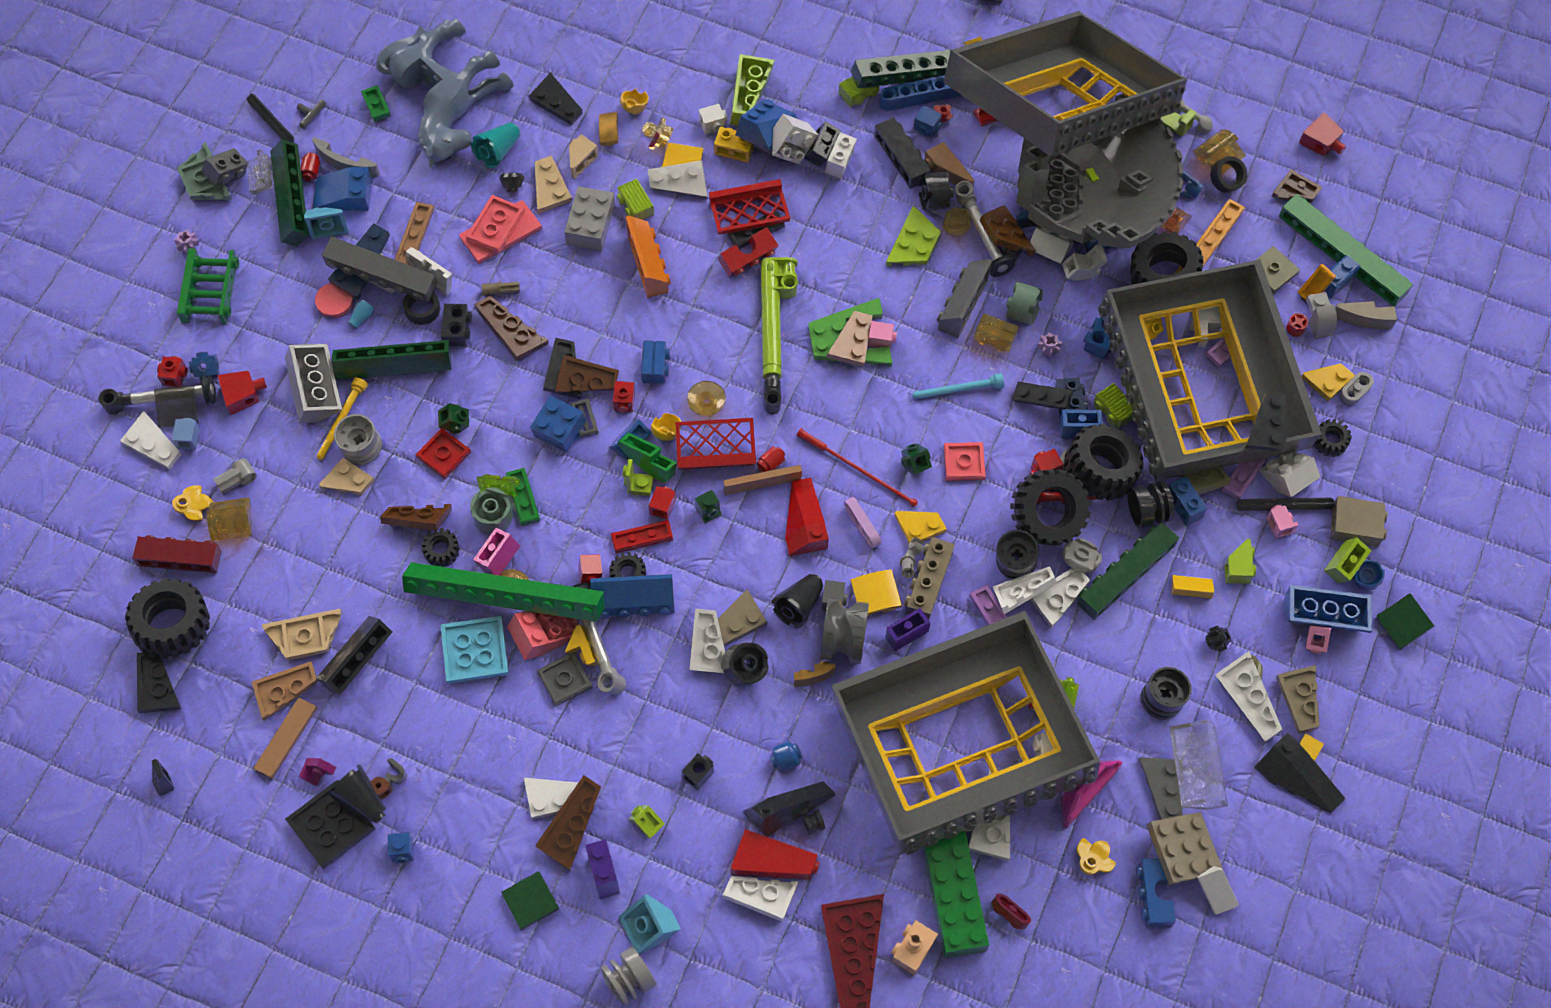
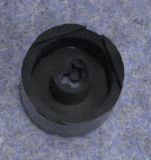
M948 172L920 175L918 186H922V189L919 192L921 207L925 211L950 208V198L954 197V190L949 185L950 177Z
M750 642L736 644L725 652L721 668L731 682L739 685L759 682L767 674L769 668L768 655L759 644Z

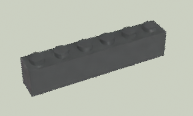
M332 236L322 254L325 265L329 268H338L348 275L360 276L364 281H373L383 288H392L399 294L411 295L417 301L424 300L429 302L438 284L436 276L432 273Z

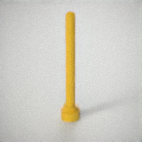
M357 377L353 379L351 383L352 391L317 453L318 460L324 459L334 441V431L339 421L348 415L357 396L365 392L368 386L366 381Z

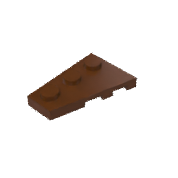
M563 355L554 393L614 390L619 370Z
M444 504V508H434L433 505H426L425 508L415 509L414 506L388 507L380 516L381 524L437 531L451 513L452 505Z

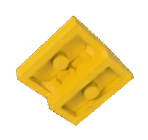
M891 569L851 579L856 601L869 603L868 616L880 611L886 613L902 607Z

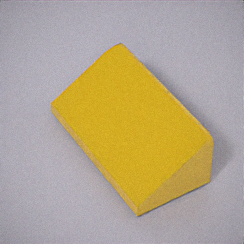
M1172 575L1171 594L1212 599L1214 595L1213 579Z

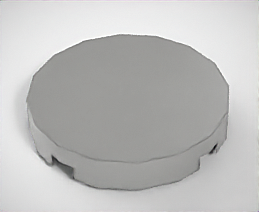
M1076 539L1066 543L1062 549L1064 561L1070 567L1080 572L1095 571L1102 561V555L1097 551L1098 548L1093 543L1084 539Z

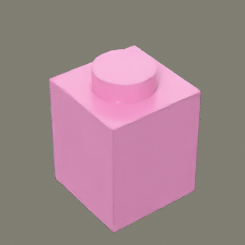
M871 321L868 347L879 348L889 346L891 349V343H895L897 332H893L894 324Z

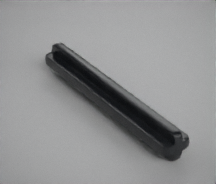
M255 94L247 96V102L281 139L293 143V135Z

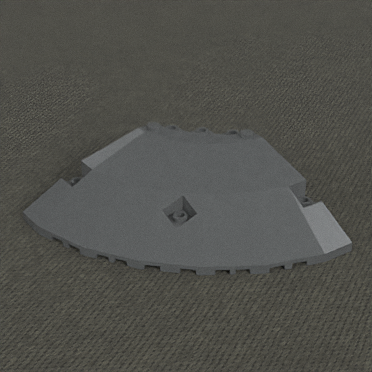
M1124 94L1115 96V101L1127 98V96ZM1161 118L1052 157L1024 139L1018 168L1019 179L1017 188L1019 189L1016 203L1029 211L1028 218L1041 228L1082 244L1095 238L1099 241L1098 245L1130 248L1149 239L1173 215L1184 183L1182 180V154L1176 148V141L1172 139L1171 129L1169 127L1165 128L1162 125L1163 120ZM1093 168L1099 180L1092 182L1086 174V169Z

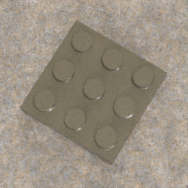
M1201 812L1151 821L1146 824L1169 885L1197 880L1199 875L1213 866L1223 870Z

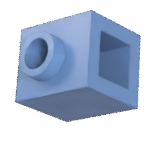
M191 418L175 420L172 441L177 449L196 450L200 431L196 420Z

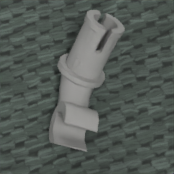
M917 537L910 541L909 549L900 559L902 576H905V578H912L914 576L916 553H921L924 548L922 545L924 542Z

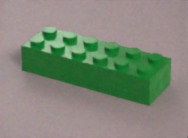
M964 830L951 839L944 838L931 847H922L944 958L985 952L989 947L966 831Z

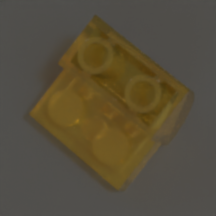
M1227 129L1219 130L1193 150L1202 164L1207 163L1210 168H1212L1216 161L1227 156H1234L1240 160L1246 156L1236 142L1238 137ZM1228 164L1223 165L1221 175L1230 169L1231 166Z
M250 497L209 503L207 523L211 541L252 536Z

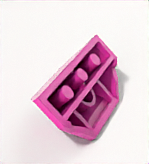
M1120 760L1100 761L1098 778L1094 782L1087 785L1084 783L1080 784L1070 792L1063 791L1061 806L1063 826L1065 828L1071 825L1120 770L1123 764Z

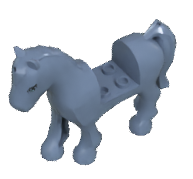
M446 19L428 32L420 26L412 36L384 46L379 52L376 61V69L381 73L391 75L395 82L403 89H412L423 81L427 85L433 86L424 98V116L421 118L417 134L419 145L424 150L426 157L429 158L430 168L435 162L443 161L471 145L472 136L469 131L465 129H451L454 121L461 118L473 104L486 95L499 90L507 91L514 87L510 77L502 72L497 78H486L476 87L468 89L471 80L478 72L485 69H495L500 66L499 59L492 51H487L482 57L473 56L470 58L468 64L460 73L441 66L433 59L432 51L439 42L453 36L461 37L466 33L464 26L458 19H453L452 21Z

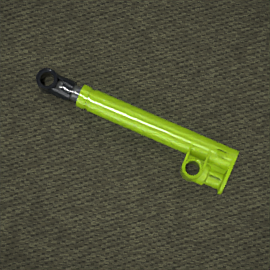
M769 257L761 261L763 379L765 380L764 409L769 414H776L781 410L780 298H793L798 291V279L795 273L798 261L792 257Z

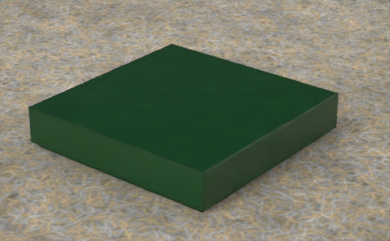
M1411 593L1376 616L1400 649H1403L1435 627Z
M540 871L501 891L520 930L559 910Z

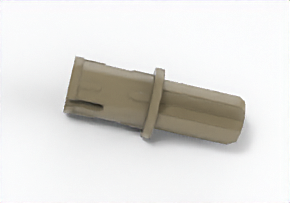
M498 281V283L482 284L483 296L498 294L502 296V293L520 291L519 282L501 283V281Z

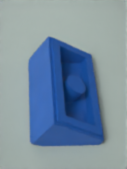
M640 419L634 420L609 446L625 460L629 457L619 447L618 441L628 432L644 440L652 433Z

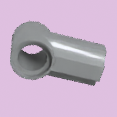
M243 458L237 460L230 470L215 477L214 481L221 493L224 494L240 484L246 485L253 482L257 474L249 461Z

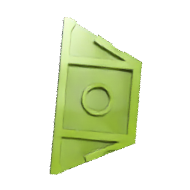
M912 206L887 258V266H892V263H903V265L927 264L940 237L941 232L914 206Z

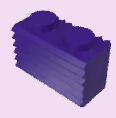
M918 608L914 613L911 612V615L908 614L904 616V619L901 618V620H897L894 624L887 626L885 638L893 650L897 651L928 633L931 623L923 611Z

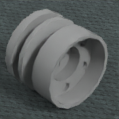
M352 414L344 417L335 427V442L345 458L356 465L370 463L382 451L383 443L381 436L368 417L361 414Z
M632 946L620 953L623 963L621 966L613 959L609 961L613 968L612 972L605 964L600 967L607 987L613 996L625 1007L630 1004L626 996L627 993H629L634 1001L637 999L634 988L638 987L643 993H646L657 986L651 972Z

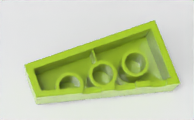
M743 54L739 55L730 125L738 126L740 117L759 103L772 74L775 60Z

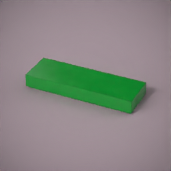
M525 467L506 472L521 526L539 522V513Z

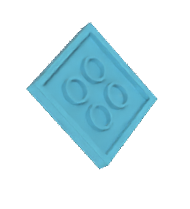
M502 616L441 624L447 684L509 675Z

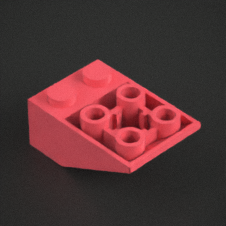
M523 611L514 614L507 628L524 660L542 656L568 643L579 623L574 618Z

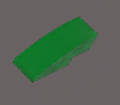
M629 432L618 441V445L636 465L655 479L665 484L675 475L677 462L661 455L660 447Z

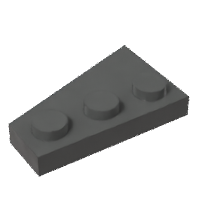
M1140 757L1139 763L1143 768L1146 783L1149 785L1159 820L1182 816V760Z

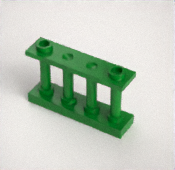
M188 248L177 315L181 323H189L190 316L193 314L219 315L222 323L227 324L228 317L231 316L230 302L235 272L239 268V258L236 257L234 250H229L228 259L202 258L196 249ZM201 266H227L225 275L199 274L198 270ZM199 282H224L223 291L196 290L195 287L196 283L198 284ZM196 298L221 299L220 307H194L192 303Z

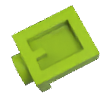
M638 805L632 810V816L628 819L631 823H635L649 839L665 825L649 805Z

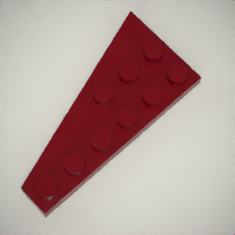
M884 894L821 904L839 1008H870Z

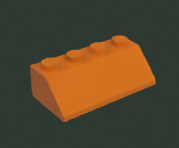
M626 216L627 237L646 297L669 293L668 285H671L669 274L664 272V269H666L664 259L659 257L661 250L659 244H655L654 241L656 239L654 228L650 229L648 221Z

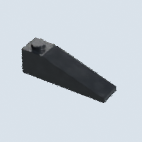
M822 781L760 800L745 809L743 814L768 837L836 796V794Z

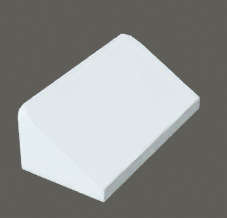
M1213 866L1197 877L1215 915L1239 905L1221 868Z

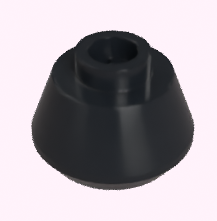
M504 173L500 175L499 180L502 187L507 188V192H518V188L522 187L524 176L522 173Z

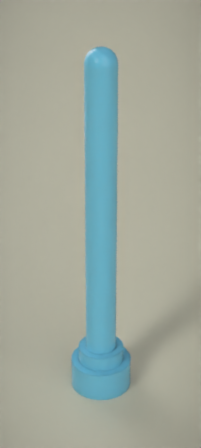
M1002 373L993 374L990 379L916 391L912 394V397L920 399L990 386L995 389L1004 388V379Z

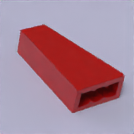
M745 829L730 872L734 876L810 880L812 874H817L820 862H817L818 854Z

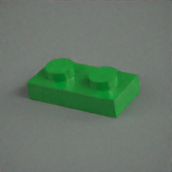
M378 85L361 91L374 122L391 116Z

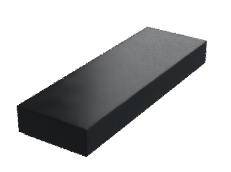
M776 211V212L774 213V215L777 216V217H780L779 214H778L777 211ZM764 215L758 218V220H765L767 216ZM785 223L728 233V238L733 245H737L738 249L750 244L748 240L753 234L766 227L770 233H774L784 228Z

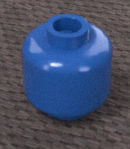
M786 741L773 747V756L770 757L775 768L779 767L784 772L800 765V759L803 758L797 743L793 744L791 741Z

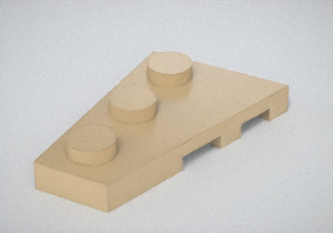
M552 155L535 161L538 214L572 202V197Z

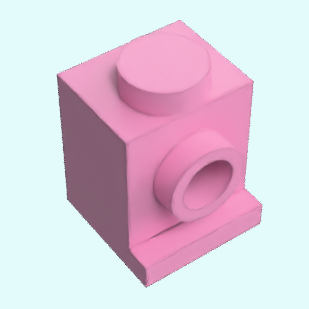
M1274 506L1266 517L1275 539L1293 534L1298 527L1297 522L1293 523V516L1291 512H1288L1286 506Z
M1309 625L1306 649L1316 654L1327 652L1331 628ZM1314 635H1321L1322 637L1315 639Z

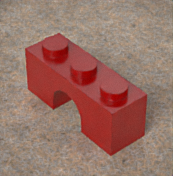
M767 227L749 238L748 242L752 247V253H742L737 245L720 253L717 259L728 277L733 274L736 277L742 274L747 266L750 265L752 268L760 263L761 258H769L776 253L775 250L779 245Z

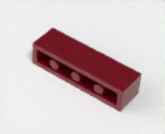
M146 535L145 537H137L132 559L138 567L217 573L222 551L217 543L210 540L196 542L193 539L176 540L172 537L162 539Z

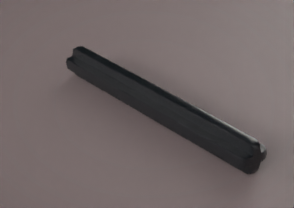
M1331 497L1237 499L1236 509L1238 511L1270 510L1277 505L1286 506L1287 510L1332 509L1334 507V499Z

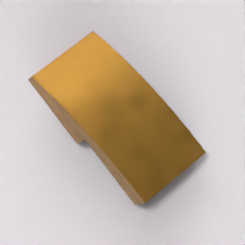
M617 112L599 114L601 146H611L619 143Z
M822 661L814 664V672L806 669L794 672V687L808 686L830 678L835 674V663Z

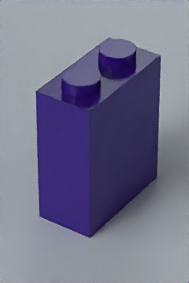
M606 839L585 845L599 899L619 894L620 889Z

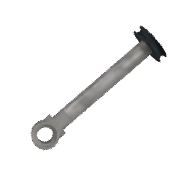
M968 181L957 183L955 186L957 202L962 207H966L992 259L990 275L1000 277L1009 273L1015 267V261L1010 255L1002 256L998 246L993 242L979 221L982 214L976 204L977 198L974 194L973 185Z
M580 583L571 587L589 589L590 584ZM581 620L601 671L598 678L599 689L615 695L622 693L626 685L625 679L618 674L616 668H612L595 622Z

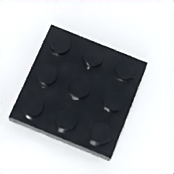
M338 780L285 818L322 869L375 830L372 823H368L327 794L329 790L335 791L334 785Z

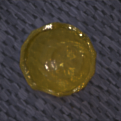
M953 208L945 213L943 229L947 234L962 236L970 229L971 218L966 209Z

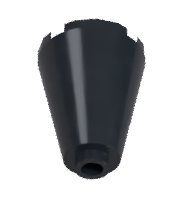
M808 574L777 594L771 601V604L774 603L773 611L776 616L788 626L792 623L796 625L794 628L802 627L806 623L823 589L822 579L816 574Z
M358 764L356 772L353 769L334 785L335 791L329 790L327 794L368 823L374 821L377 824L385 816L384 811L386 808L363 767Z

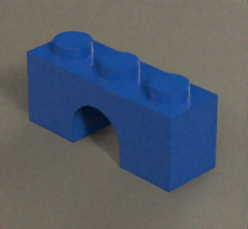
M1159 858L1142 859L1139 866H1136L1137 879L1141 881L1139 898L1143 900L1144 908L1141 909L1142 921L1146 922V928L1172 927L1176 922L1173 900H1162L1155 893V886L1167 885L1168 883Z

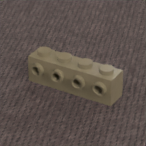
M934 537L931 538L930 544H925L923 550L925 555L924 561H919L916 570L919 572L917 578H913L910 586L913 589L912 594H907L904 606L907 607V615H911V612L914 613L915 610L917 611L920 608L928 620L930 619L955 544Z

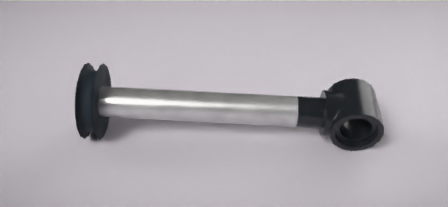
M209 375L208 378L202 377V385L130 394L116 392L113 389H105L99 394L98 399L107 413L118 414L127 405L204 396L207 404L210 401L214 404L216 392L214 381Z

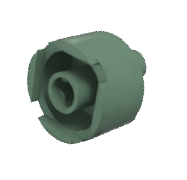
M1016 282L1013 289L1014 295L1013 297L1010 296L1007 301L1006 307L1009 309L1006 317L1031 325L1034 323L1040 307L1038 305L1039 301H1042L1043 289Z
M487 488L485 491L476 493L471 500L472 517L475 526L479 530L492 534L495 528L505 531L510 525L513 512L510 500L502 490Z

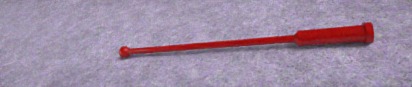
M800 428L797 432V437H800L805 441L809 442L810 444H812L813 446L817 447L818 449L822 451H827L828 453L837 457L841 461L845 462L854 469L858 470L867 477L871 478L880 485L884 486L893 493L910 502L911 506H917L918 501L916 499H911L907 497L903 493L899 492L898 490L881 481L877 477L868 473L864 469L855 465L851 461L842 457L838 453L829 449L827 447V444L823 443L814 436L805 432L804 429Z

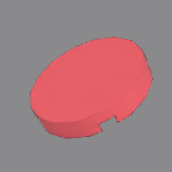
M331 283L320 288L315 296L316 307L325 317L339 318L346 315L352 308L353 297Z

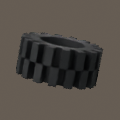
M1328 419L1319 425L1322 435L1315 442L1316 445L1314 447L1316 449L1320 448L1319 452L1321 454L1324 451L1326 452L1325 456L1331 453V457H1335L1336 454L1339 456L1347 449L1352 435H1350L1351 431L1347 430L1348 426L1346 424L1342 426V421L1336 423L1337 419H1333L1332 422ZM1325 434H1335L1339 438V442L1332 443L1328 441Z
M440 528L439 532L434 531L433 534L429 531L427 533L428 537L424 536V542L421 544L425 559L428 560L429 564L433 563L434 566L440 564L441 567H445L444 563H447L448 566L451 565L450 561L455 562V556L459 555L458 550H460L455 534L451 533L448 529L445 532L444 528ZM438 542L448 544V549L443 553H435L433 551L434 545Z
M628 552L626 556L624 553H621V557L617 555L615 556V561H611V566L609 567L610 578L623 577L620 571L625 566L635 568L634 576H646L645 563L635 553L633 556L631 552Z

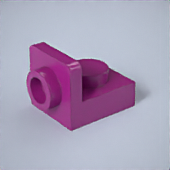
M307 758L299 778L317 786L321 777H324V775H334L337 767L321 758Z

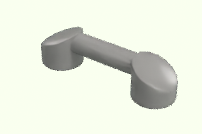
M1181 100V107L1176 113L1181 114L1184 112L1187 114L1191 108L1185 105L1184 100ZM1196 113L1195 120L1199 122L1198 131L1202 134L1210 133L1213 127L1211 118Z

